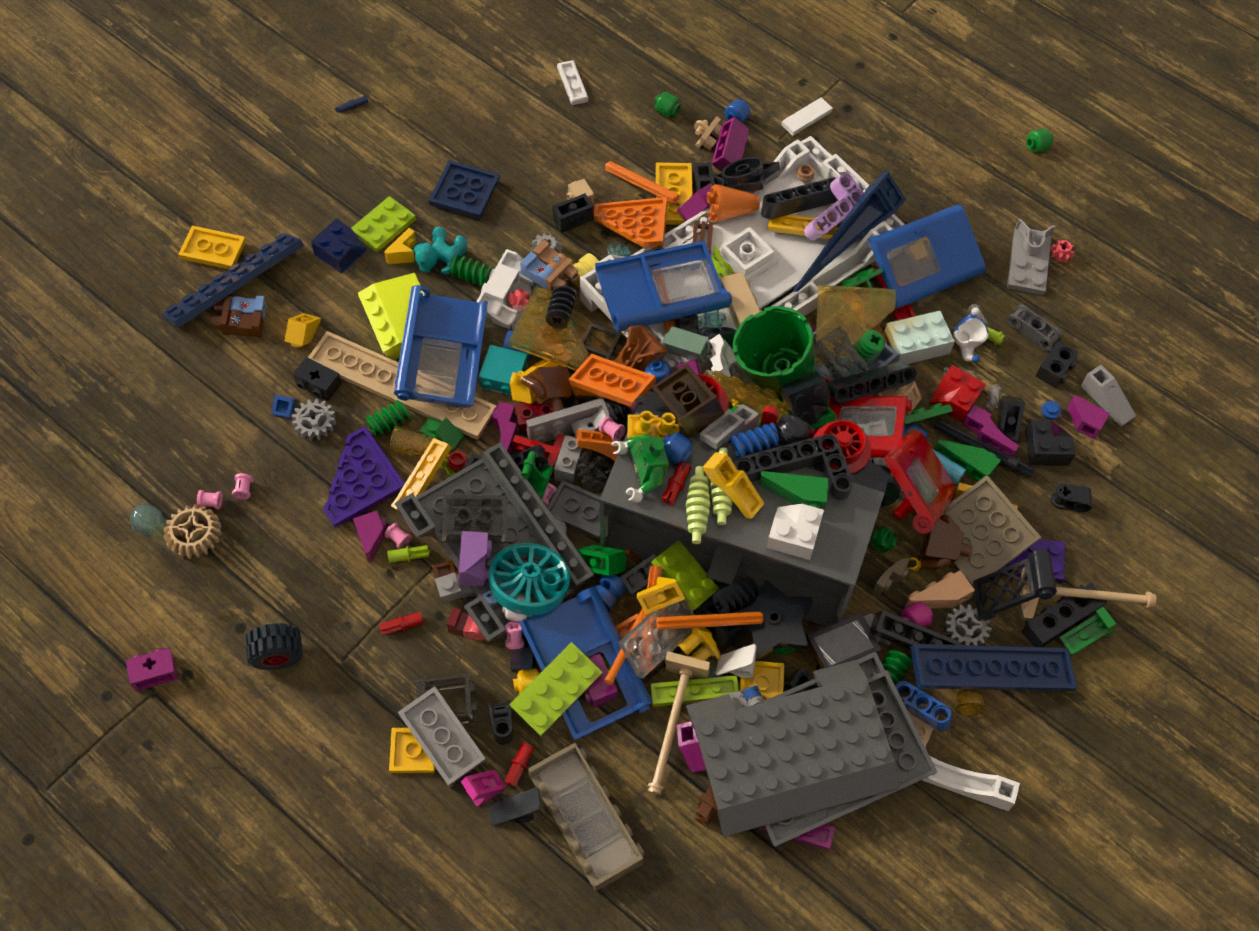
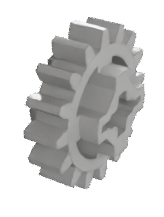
M309 399L306 405L300 403L301 408H295L296 414L292 415V425L295 428L296 434L301 433L303 439L308 436L310 441H312L313 437H317L320 440V435L322 434L327 437V431H333L332 425H336V416L332 406H327L326 401L320 404L318 399L314 403H311Z
M969 604L966 609L962 605L959 606L958 610L953 608L950 612L951 614L948 613L947 621L944 623V627L948 628L945 635H951L952 639L962 642L961 645L983 646L990 637L989 633L992 629L988 626L990 620L984 621L980 619L977 608L972 610Z

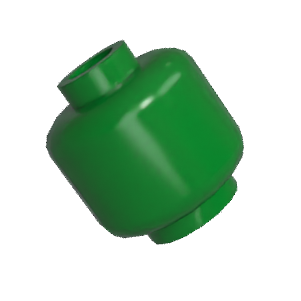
M667 91L661 95L658 94L654 100V104H656L655 111L666 118L676 116L681 107L679 98Z
M1047 129L1033 130L1027 136L1026 145L1033 153L1045 152L1051 148L1054 138Z

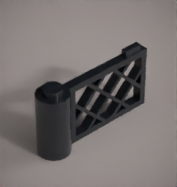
M1045 550L1034 551L1029 554L1028 559L973 580L978 617L984 621L995 618L996 613L1038 597L1044 600L1050 599L1057 593L1051 556ZM1026 567V572L1022 579L1017 577L1016 575L1020 569ZM1008 575L1009 577L1003 586L999 585L998 582L1001 577ZM1016 579L1020 582L1013 592L1008 588L1013 580ZM987 582L991 583L986 592L982 593L980 585ZM1025 584L1028 585L1030 593L1023 596L1019 595ZM995 587H998L1001 590L995 599L990 597ZM1006 592L1012 594L1007 602H1001ZM987 600L993 601L990 608L984 610L983 606Z

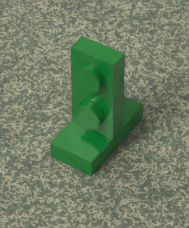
M1103 606L1096 610L1095 616L1065 633L1059 639L1065 648L1069 649V654L1074 656L1104 636L1108 638L1115 634L1116 623Z

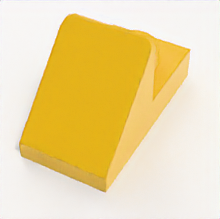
M408 228L384 251L386 263L415 262L414 251L412 250L416 244L415 231Z
M663 577L657 578L656 586L637 593V599L645 614L657 611L686 598L676 579Z

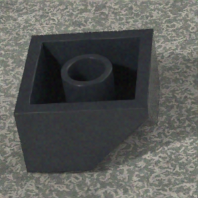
M817 371L780 387L788 414L800 418L809 425L817 423L829 407L831 396L827 382Z
M1030 420L1025 430L1029 464L1069 466L1076 455L1073 437L1052 420Z

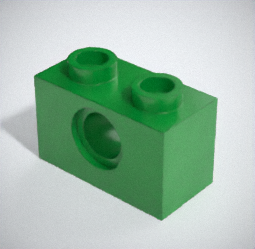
M599 545L577 549L592 573L611 576L626 571L625 550Z

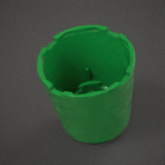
M784 306L764 308V311L754 316L753 314L748 316L740 324L734 335L733 352L738 364L770 400L777 401L779 399L783 403L779 385H786L811 374L815 370L812 328L805 316L797 310Z

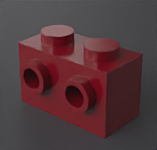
M537 400L532 404L526 402L515 404L519 433L527 434L526 420L553 413L551 404H539Z

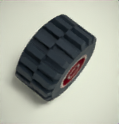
M272 623L262 625L249 631L245 636L247 663L255 669H282L296 664L303 657L300 629L291 624Z

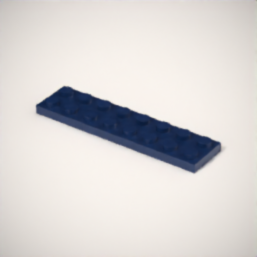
M289 234L277 236L274 242L263 245L260 251L246 256L245 261L240 264L232 265L228 272L215 276L213 278L214 281L200 286L194 294L184 296L180 303L166 308V312L161 315L165 321L179 328L303 247L302 240Z
M913 644L910 647L918 688L1074 691L1077 689L1068 648Z

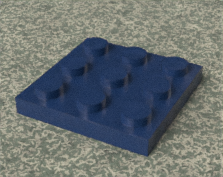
M449 160L429 199V205L481 219L500 180V174Z

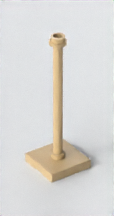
M1026 567L1023 568L1021 579L1026 572ZM1025 584L1019 594L1021 596L1030 593L1028 585ZM1056 587L1057 593L1055 594L1059 596L1144 603V606L1148 608L1156 604V595L1151 592L1139 595ZM1039 597L1021 604L1024 618H1033Z
M667 652L666 671L681 676L653 782L648 783L647 786L648 792L655 795H661V792L664 791L661 783L689 678H708L710 671V662L672 652Z

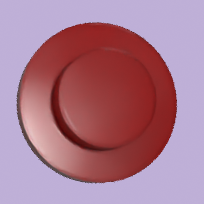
M460 451L452 452L447 458L448 467L455 471L463 470L467 464L466 456Z

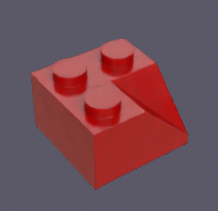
M952 365L940 382L929 404L932 406L938 403H942L943 406L951 405L952 412L947 415L963 423L972 407L980 399L986 383Z

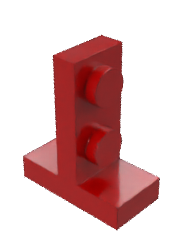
M558 433L553 446L515 435L513 451L520 453L534 445H541L546 450L545 457L548 460V465H552L555 468L565 435ZM554 468L550 476L551 478L554 477Z

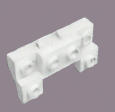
M506 249L496 268L490 272L488 282L483 284L481 294L476 302L488 301L486 317L492 318V323L510 329L518 313L517 310L506 306L509 302L507 301L509 293L515 291L519 282L531 286L534 285V282L521 274L520 262L523 258L518 253Z
M720 334L711 339L710 343L713 348L711 349L712 358L710 360L713 364L711 369L717 378L721 377L725 382L731 379L754 393L755 383L738 364L733 349ZM746 402V405L749 408H754L753 405Z

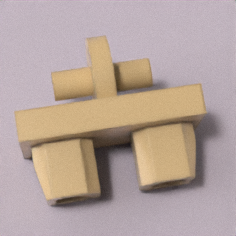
M716 116L709 127L707 120L696 121L694 124L695 134H702L695 144L697 148L703 145L711 150L717 140L710 136V133L717 139L719 138L722 127L718 124L721 120L719 117Z

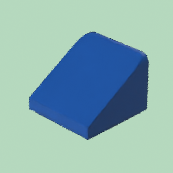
M275 395L271 414L291 418L298 399Z

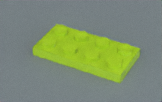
M571 642L509 705L542 736L603 672Z

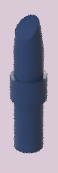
M367 96L349 100L336 107L335 111L342 112L367 103Z

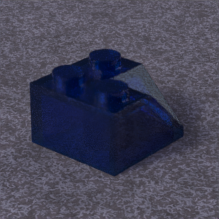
M337 218L311 241L314 255L341 274L367 251V248L353 230Z

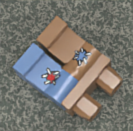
M545 240L539 243L533 249V252H530L520 262L521 274L541 287L546 288L550 293H552L555 287L567 286V282L564 281L566 278L572 282L578 278V270L572 266V260L552 249Z

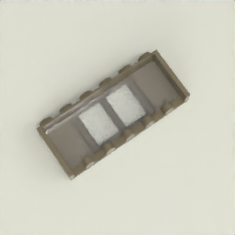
M573 743L528 768V773L535 787L539 788L541 798L596 892L643 865L642 856L645 854L640 844H635L631 836H633V833L628 824H623L619 818L621 817V812L617 805H612L609 801L610 794L605 785L600 786L597 780L599 778L597 771L593 766L589 767L586 760L588 757L582 747L578 748L576 743Z

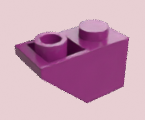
M1076 395L1073 396L1067 407L1076 430L1094 440L1110 414L1103 408L1097 407Z
M691 722L677 725L679 748L691 772L706 771L694 727L692 728Z

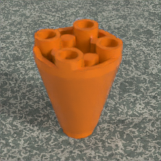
M713 185L711 192H707V203H710V210L708 211L709 221L721 222L758 211L760 207L759 196L722 185Z

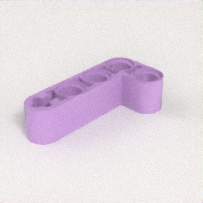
M841 174L831 182V191L838 201L805 227L804 233L809 240L818 239L847 217L864 192L850 174Z

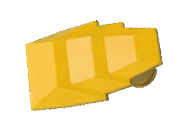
M643 411L640 415H628L627 439L640 434H649L653 437H660L663 440L668 433L672 436L674 433L679 432V425L675 424L676 418L672 413H665L662 418H659L658 415H653L650 411Z
M705 627L691 628L692 634L678 645L688 656L693 649L702 643V647L691 656L692 658L706 661L710 656H715L717 660H721L716 642L713 640L711 632Z

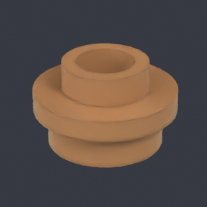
M807 164L801 165L796 172L797 178L803 182L813 180L815 175L813 168Z

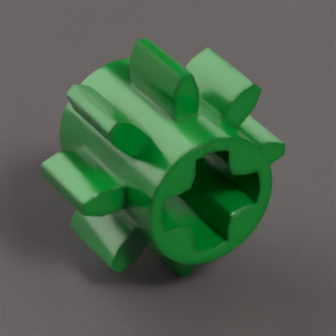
M881 527L880 530H874L870 542L874 543L873 547L875 550L886 553L888 549H894L898 538L894 537L895 533L890 528Z

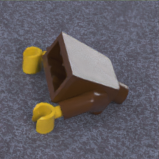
M538 367L525 375L524 371L513 372L510 379L513 384H523L530 388L539 404H551L553 412L563 410L562 402L569 399L572 395L571 385L568 380V367Z
M942 515L932 531L924 535L919 558L922 560L919 561L917 558L911 557L910 561H916L917 565L908 568L912 571H918L920 568L940 569L947 567L952 562L957 561L959 555L969 557L972 552V546L962 543L964 532L959 529L950 516Z

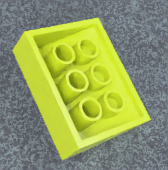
M415 273L374 283L358 293L383 353L394 361L400 358L411 287L421 285Z

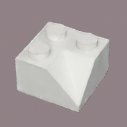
M805 504L778 507L766 548L810 560L824 510Z

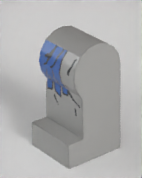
M752 686L733 694L731 692L727 693L730 695L736 710L765 701L758 686Z

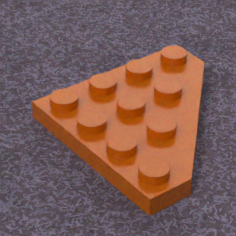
M667 197L595 204L594 219L643 248L664 247L668 200Z

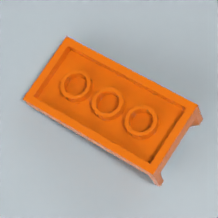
M593 354L568 379L572 392L576 397L578 395H590L597 398H607L629 407L632 406L636 398L645 396L648 390L657 382L654 375Z

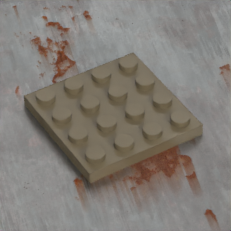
M988 475L952 501L942 514L950 516L959 526V529L964 532L962 543L972 546V552L969 557L959 555L958 560L953 562L972 586L973 580L1001 570L1041 539V536Z

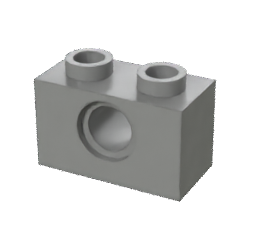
M565 435L554 468V481L562 482L564 480L573 485L575 483L585 453V448L577 447V439L575 437Z

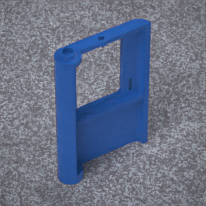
M596 586L580 592L577 597L560 604L550 612L519 621L542 671L571 642L587 658L597 653H602L611 669L624 644ZM629 653L615 678L626 700V707L599 720L589 722L577 699L562 714L574 740L591 734L638 711L639 714H642L651 709L649 705L653 702Z

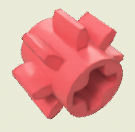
M1057 240L1056 245L1053 244L1050 249L1053 252L1051 258H1054L1058 263H1067L1069 258H1072L1075 253L1072 251L1074 245H1071L1067 240Z
M516 289L513 293H509L507 301L511 304L510 308L523 312L524 309L530 308L532 299L529 297V292Z

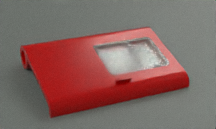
M865 396L845 403H838L830 399L829 408L835 412L837 420L834 421H852L868 436L871 444L870 458H885L904 436L905 420L908 412L912 411V401L908 400V396ZM818 427V428L814 429V431H815L814 436H815L816 432L818 431V429H820L821 427Z
M911 429L883 460L917 513L913 519L914 529L919 533L926 534L932 531L955 496L956 487L923 433L917 429Z

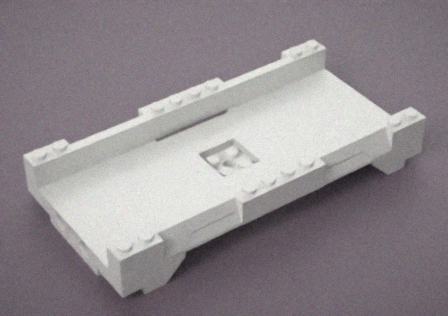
M812 136L801 142L796 140L781 151L774 160V162H779L781 169L766 179L763 190L745 191L759 196L760 207L758 211L721 222H713L710 256L714 254V246H716L720 250L723 260L731 265L734 274L743 273L744 277L749 280L751 293L755 294L759 310L794 288L830 240L823 238L809 240L806 236L767 231L769 219L761 215L763 197L767 194L829 178H837L844 173L850 174L863 192L869 186L837 154L832 156ZM807 164L813 168L815 172L813 180L803 182L797 178L796 172L801 165ZM834 203L791 215L817 218ZM710 207L666 233L663 248L693 243L694 221H698L700 224H702V221H705V224H709L708 211ZM894 214L871 229L863 239L857 240L802 289L798 292H792L772 306L789 307L806 316L823 304L827 291L867 265H878L868 238L905 224ZM701 229L697 231V242L701 238ZM705 229L704 240L707 246L709 229ZM904 245L888 251V259L890 260L901 253ZM643 248L633 255L643 253L652 248ZM610 254L599 262L623 258L624 256ZM700 264V269L696 271H691L690 266L676 272L673 269L662 271L670 304L713 295L702 264ZM593 269L580 277V300L591 312L600 308L612 321L596 270ZM728 308L698 314L697 325L699 330L703 327H729L737 331ZM664 323L645 326L665 347L663 343L666 334ZM629 330L621 331L626 337H628ZM709 350L704 363L698 362L701 374L703 375L713 367L710 360L712 358L711 350ZM668 352L663 358V361L670 365L672 373L678 370L677 364L691 361Z

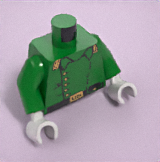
M640 434L627 439V442L614 441L611 444L612 446H619L618 451L613 452L614 454L624 455L627 453L628 448L630 449L629 453L640 488H628L626 494L632 496L628 499L629 501L636 503L641 502L643 494H648L663 483L669 465L664 442L660 437H653L649 434Z

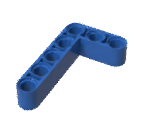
M906 681L895 685L899 694L902 692L909 693L907 697H901L906 709L912 715L939 731H945L951 727L952 718L949 707ZM922 703L928 705L925 709H920L917 706ZM939 715H944L947 717L943 721L936 719V717Z

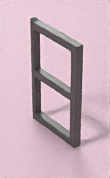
M590 322L574 354L583 349L606 357L605 359L609 360L621 337V333ZM592 328L615 336L608 353L584 344ZM573 358L571 359L568 365L569 370H573Z

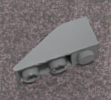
M1102 365L1086 375L1081 387L1105 411L1109 412V415L1121 427L1136 417L1116 379Z

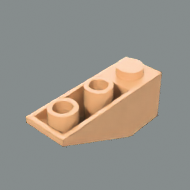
M961 570L954 574L950 572L938 583L936 581L931 582L925 587V590L921 592L917 590L910 594L905 607L921 602L929 606V608H954L971 599L975 589Z

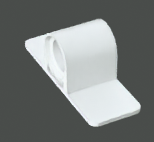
M752 644L721 655V660H718L716 675L719 676L730 672L742 678L753 677L757 645Z

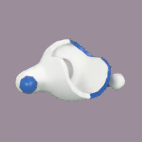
M973 308L971 313L964 317L961 323L957 324L953 332L954 341L960 347L961 356L965 362H979L980 357L978 355L973 356L974 349L985 342L989 334L985 322L975 317L980 313L978 308Z

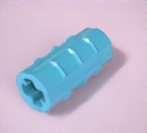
M933 449L951 480L957 485L965 474L966 469Z

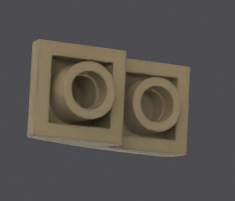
M904 558L888 568L877 581L873 592L880 596L883 590L888 591L892 582L897 584L900 578L905 579L910 570L907 567L910 559Z

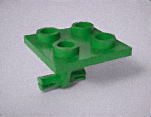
M873 267L860 271L855 277L847 278L840 282L841 286L836 288L838 292L851 289L860 284L870 298L869 302L863 304V307H866L864 308L865 311L873 307L878 308L881 306V303L889 300L886 292L877 297L869 281L870 278L882 273V268L875 270Z
M530 451L527 459L523 462L524 468L521 476L528 480L537 495L542 499L554 467L548 465L546 469L539 471L535 466L537 454L534 451Z

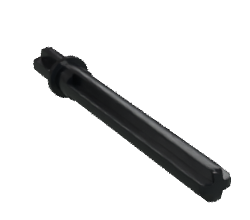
M938 419L934 425L935 429L968 446L983 448L995 454L1001 460L1000 463L1012 469V472L1015 470L1027 477H1031L1035 471L1033 467L1020 461V457L1017 459L941 419Z

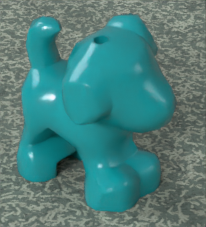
M435 227L432 233L434 243L432 246L430 243H420L414 247L415 259L421 272H431L437 260H441L447 265L441 269V272L449 274L455 256L459 254L460 259L468 250L467 239L458 235L454 240V245L449 246L446 244L447 239H445L447 235L446 230L442 227Z

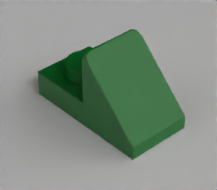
M429 417L419 430L420 435L431 441L435 438L449 444L452 447L450 450L452 452L455 451L464 438V435L447 418L440 422Z

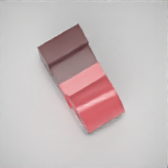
M453 607L447 622L448 632L470 639L485 640L470 615L461 612V609Z

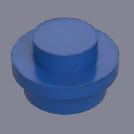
M1053 401L1045 402L1041 408L1043 417L1048 420L1058 418L1062 411L1060 405Z

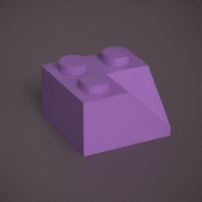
M462 531L459 586L484 587V581L489 580V567H485L486 560H490L492 540H488V533Z

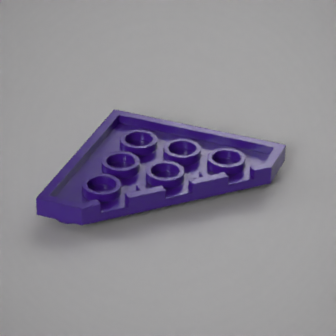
M365 426L347 436L344 452L341 454L337 466L338 470L329 491L330 495L324 506V512L334 528L399 493L405 485Z

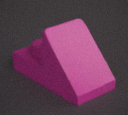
M496 770L466 776L461 781L467 794L476 806L483 804L506 789Z

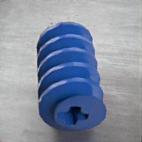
M773 422L770 425H763L762 428L756 427L754 431L748 430L745 434L741 432L737 437L735 435L730 437L732 449L737 457L746 456V453L749 455L754 454L755 450L762 452V448L769 450L771 449L770 445H773L774 448L779 447V436Z

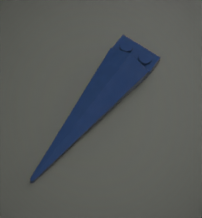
M883 172L873 185L868 186L793 290L794 292L802 289L830 262L871 229L893 215L905 202L904 195L889 172Z

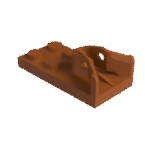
M644 325L630 326L628 328L627 343L614 362L645 372L649 363L655 360H663L668 350Z

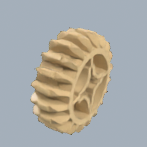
M194 504L193 508L190 509L186 505L184 511L178 508V514H171L172 520H166L167 527H164L166 544L175 555L179 554L182 558L186 555L189 559L193 555L200 558V553L203 552L208 555L207 550L209 548L214 550L215 546L213 543H219L218 537L222 536L221 524L218 521L217 515L212 510H207L204 506L198 508ZM198 521H203V522L207 523L208 526H204L203 524H199ZM177 537H182V539H186L187 543L177 540Z

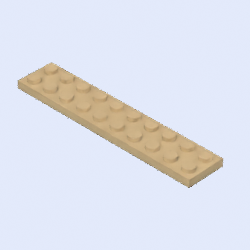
M326 331L308 357L338 372L342 380L391 402L399 400L407 409L427 418L431 417L440 422L447 418L461 433L476 440L480 438L490 422L494 408H497L496 405L474 396L473 406L470 408L410 399L407 401L400 400L394 395L399 362ZM419 371L417 373L416 393L447 398L454 397L455 387Z

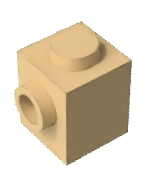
M585 179L568 184V193H566L568 200L586 193L594 206V193Z

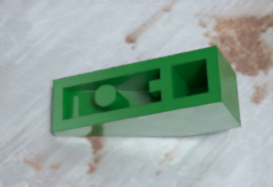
M939 440L935 447V451L966 469L965 474L977 482L986 475L990 478L1001 461L995 454L983 448L945 440Z
M761 471L759 485L794 505L805 504L825 510L828 478Z

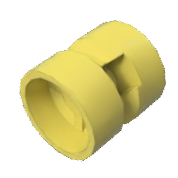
M587 253L578 263L572 265L578 270V278L573 283L579 288L580 277L595 269V263L599 262L590 253Z

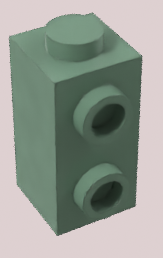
M673 326L663 339L668 353L690 360L697 359L700 363H704L711 348L708 337Z

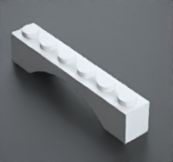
M930 756L938 773L922 781L1009 811L1015 804L1020 783L999 775H989L961 769Z

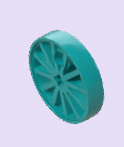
M519 543L504 548L493 558L489 568V588L495 600L504 608L522 615H540L552 611L562 603L570 584V571L563 558L552 549L534 543ZM528 555V562L523 563L520 556ZM533 556L542 558V560L536 564L533 562ZM511 558L516 566L512 565L506 560ZM548 563L555 566L544 570ZM499 567L506 572L497 571L496 569ZM496 581H504L505 583L497 584ZM515 589L509 596L504 593ZM526 590L525 602L516 600ZM530 591H532L538 601L537 603H530ZM542 593L549 596L551 599L546 600Z

